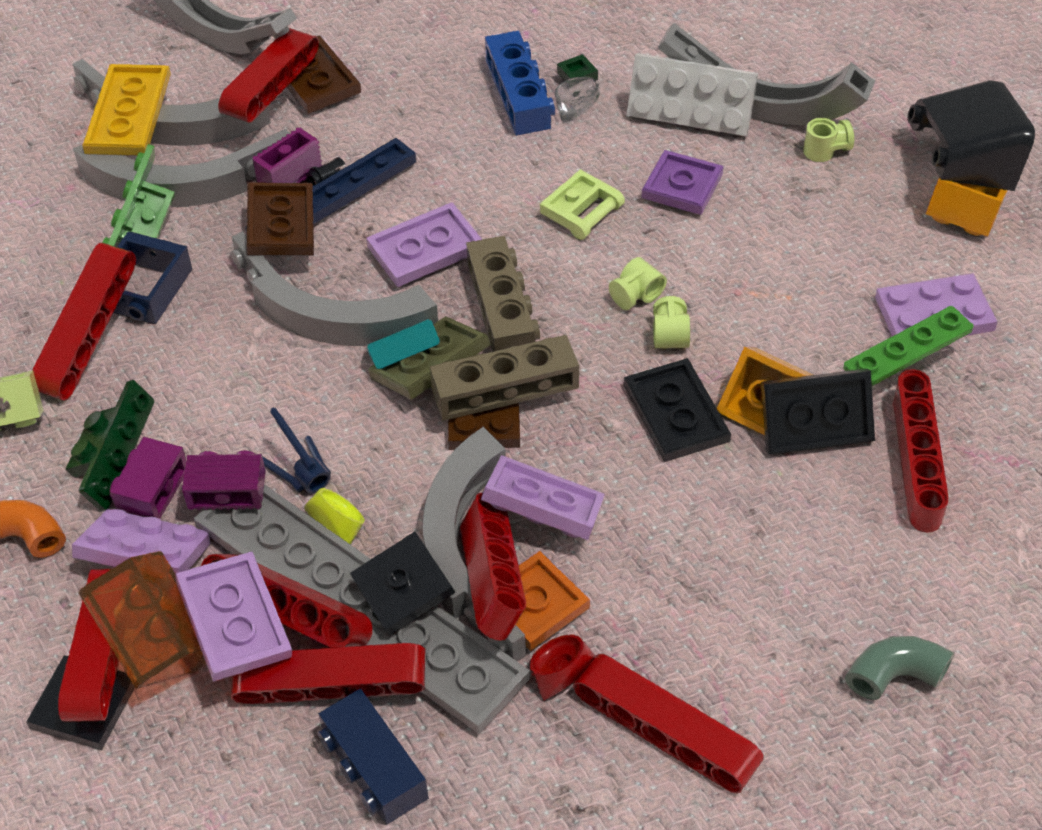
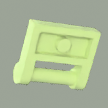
M580 169L540 203V213L569 229L575 238L583 240L591 233V228L611 210L619 209L625 203V198L619 190ZM598 198L604 200L583 219L578 217L580 213Z

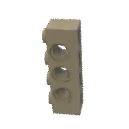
M505 236L466 242L467 266L492 352L532 343L540 339L537 319L531 320L530 317L532 315L530 296L523 295L522 292L525 291L522 271L516 272L515 270L517 267L515 249L508 247Z
M562 335L430 366L431 390L442 421L578 389L580 365L567 335Z

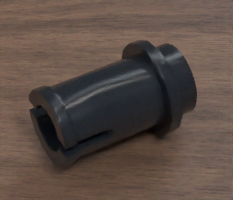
M337 157L320 167H311L309 172L306 173L307 183H312L313 186L339 172V167L345 165V162L340 157Z

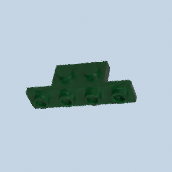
M135 380L126 382L115 407L95 411L86 418L83 432L71 450L72 456L65 469L75 478L84 476L79 487V493L100 511L109 509L112 502V497L110 496L111 484L117 476H120L125 468L128 456L135 449L154 404V398Z

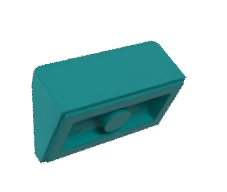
M427 319L368 344L366 350L375 367L381 369L438 345L440 339L432 320L429 321Z

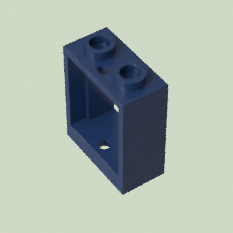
M128 231L117 247L133 252L136 257L135 265L164 273L148 296L124 290L113 313L131 317L137 321L142 320L156 324L192 271L188 249L185 245Z

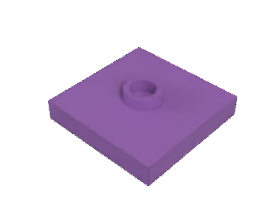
M664 150L642 189L641 198L702 215L723 175L724 166Z

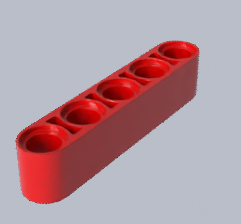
M289 28L290 30L287 33L276 38L223 90L218 103L219 112L247 123L253 122L313 61L318 51V38Z
M99 243L95 246L32 369L39 393L63 401L71 397L133 274L136 264V257L133 252L105 243Z
M909 369L902 372L898 377L893 399V409L908 518L910 524L915 529L929 533L938 530L942 525L949 496L931 381L924 372Z
M479 493L463 518L460 530L476 624L479 630L487 637L503 641L509 637L526 609V599L507 511L494 508L488 502L482 501L483 493Z
M208 555L203 560L201 566L238 555ZM257 563L282 624L330 648L364 646L370 641L373 632L372 623L364 613ZM284 596H286V605L284 604ZM315 610H317V620H315L314 616ZM346 624H348V627H349V635H348V637H347L346 631H345V629H346Z
M121 568L90 570L59 692L58 710L62 722L105 721L107 718L134 596V576L130 570Z
M414 643L293 650L291 658L233 675L231 699L242 704L343 699L360 688L366 697L416 694L425 689L426 650L423 646Z
M597 654L573 684L575 693L586 704L730 792L741 793L764 760L761 750L750 740L605 654Z

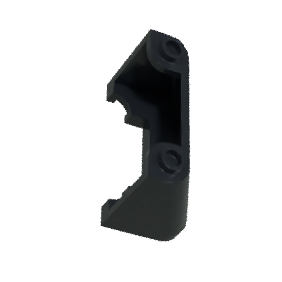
M988 80L917 100L915 105L912 104L908 111L907 120L913 130L922 131L925 127L933 128L941 141L939 147L934 149L932 155V165L935 166L941 180L1015 191L1033 147L1035 129L1003 82Z

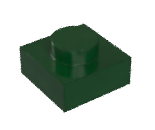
M583 54L557 64V74L572 90L598 80V70Z

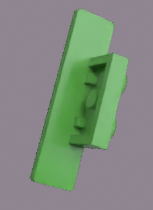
M148 144L145 153H138L134 164V171H137L133 181H127L122 198L126 200L122 210L118 208L115 210L111 221V227L114 228L110 238L105 237L102 243L117 247L128 231L159 238L175 197V191L146 182L155 159V146Z
M949 306L845 361L843 369L845 371L869 369L873 386L968 335L973 331L974 325L955 307Z

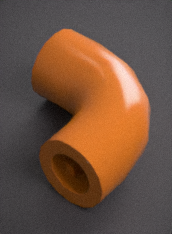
M27 500L0 501V539L9 536L20 537L24 540L30 553L38 558L51 556L64 546L66 536L61 526L44 507Z

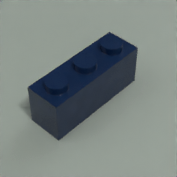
M361 688L318 713L322 730L317 733L321 743L328 753L333 751L337 753L341 759L338 764L344 777L350 784L356 781L363 791L360 793L361 800L372 816L378 813L384 823L388 825L429 799L425 777Z

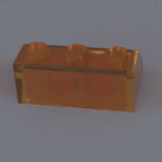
M162 551L130 557L82 587L78 592L136 689L198 672L206 662L178 589L176 573Z

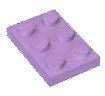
M452 202L366 238L368 249L397 287L467 258L466 242L482 240Z
M974 273L877 288L875 299L892 336L949 306L955 307L974 325L973 331L968 335L995 331L997 326V320Z
M501 455L485 486L481 500L490 503L498 510H509L525 516L533 523L546 524L557 528L567 536L581 537L588 540L605 494Z
M107 509L72 544V558L176 581V573L189 570L210 545V535L205 530L197 529L192 525H178L161 521L156 517H142L128 514L120 509Z
M253 552L176 573L178 589L213 682L292 657L291 645Z

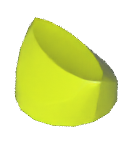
M320 488L304 505V509L310 517L350 545L365 521L363 515L353 504L341 495L326 488Z

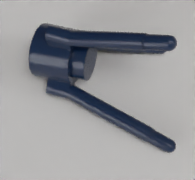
M274 407L271 408L272 416L300 456V459L294 465V476L263 457L264 466L290 483L297 493L305 489L307 493L313 494L320 488H325L330 481L331 471L324 464L311 436H306L305 442L312 457L308 455L278 410Z

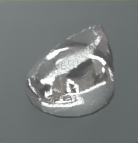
M575 77L558 85L554 95L557 110L563 124L576 119L596 103L601 96L597 80L590 77Z

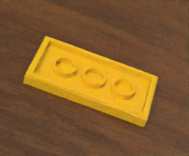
M109 65L82 145L85 154L137 156L139 152L145 153L147 145L151 143L171 76L169 66Z

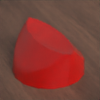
M571 634L559 636L542 645L533 654L530 660V670L543 701L555 696L577 680L596 656L579 636Z

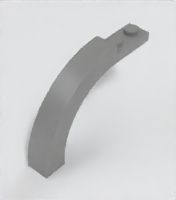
M154 0L171 19L200 41L219 50L236 54L251 53L269 40L271 36L276 39L290 30L288 25L297 19L291 8L260 17L245 18L228 13L209 0Z
M675 23L667 29L658 46V49L671 59L735 69ZM852 62L831 77L812 83L780 84L757 79L751 118L784 125H805L815 118L832 120L864 104L870 96L875 80Z
M81 59L72 64L76 75L74 83L81 93L89 95L96 105L105 77L85 60ZM220 98L187 105L162 104L151 143L190 146L211 144L240 137L271 123L268 106L253 122L247 123L221 114L218 109Z
M284 129L229 155L204 163L184 166L152 164L146 182L175 191L171 207L197 206L234 197L246 192V182L256 178L253 156L262 153V150H267V147L272 146V143H277V140H281L282 137H286V134L290 133L287 129ZM82 145L73 148L79 171L89 182L109 195L126 200L122 198L125 185L128 180L133 181L137 171H134V159L125 155L85 154Z
M243 231L231 236L234 250L231 251L232 259L238 269L243 268L246 271L253 288L256 305L273 321L303 337L336 345L367 346L370 343L427 319L429 321L432 320L433 324L438 321L437 304L419 284L403 292L372 300L345 301L323 298L300 290L287 282L274 270L263 255H247V235Z
M484 427L469 436L445 460L429 489L423 516L424 545L456 592L441 603L447 612L456 619L465 613L470 624L476 629L478 626L475 619L468 571L457 547L458 532L465 512L476 495L485 488L501 455L506 457L505 448ZM516 625L506 640L498 641L488 637L490 643L517 662L526 656L525 634Z

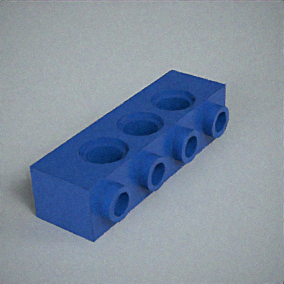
M519 30L486 36V62L515 135L551 129V116L555 115L554 102L552 97L547 98L546 83L544 78L539 79L538 64L536 60H531V49L528 41H523Z

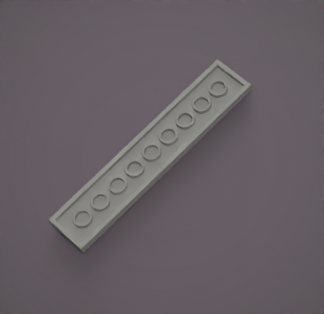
M265 484L262 508L259 510L256 508H246L244 510L241 508L237 510L233 508L230 510L226 508L212 510L209 508L208 510L204 509L194 518L198 529L208 532L210 538L232 554L241 555L253 552L257 563L364 613L369 617L373 628L372 637L366 645L414 643L423 646L426 653L425 689L422 693L478 734L483 731L530 680L529 669L437 605L396 632L388 635L350 575V572L371 559ZM346 624L345 629L347 637L349 635L348 624Z

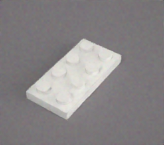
M637 53L634 60L626 116L747 136L758 73Z

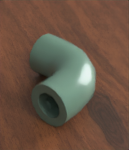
M890 636L871 644L854 661L845 675V681L855 693L871 700L879 699L888 684L899 676H912L937 688L949 669L955 653L937 643L916 636Z

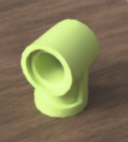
M815 118L808 122L803 147L804 155L808 159L815 162H825L833 157L835 150L842 149L843 151L853 149L854 131L849 120H840L836 124L827 118Z
M636 257L627 263L621 272L620 278H616L609 283V292L614 302L621 309L630 310L636 305L638 299L645 303H651L656 300L664 291L667 278L644 259Z
M665 296L658 299L653 305L654 349L689 348L690 318L689 314H687L685 301L676 296Z

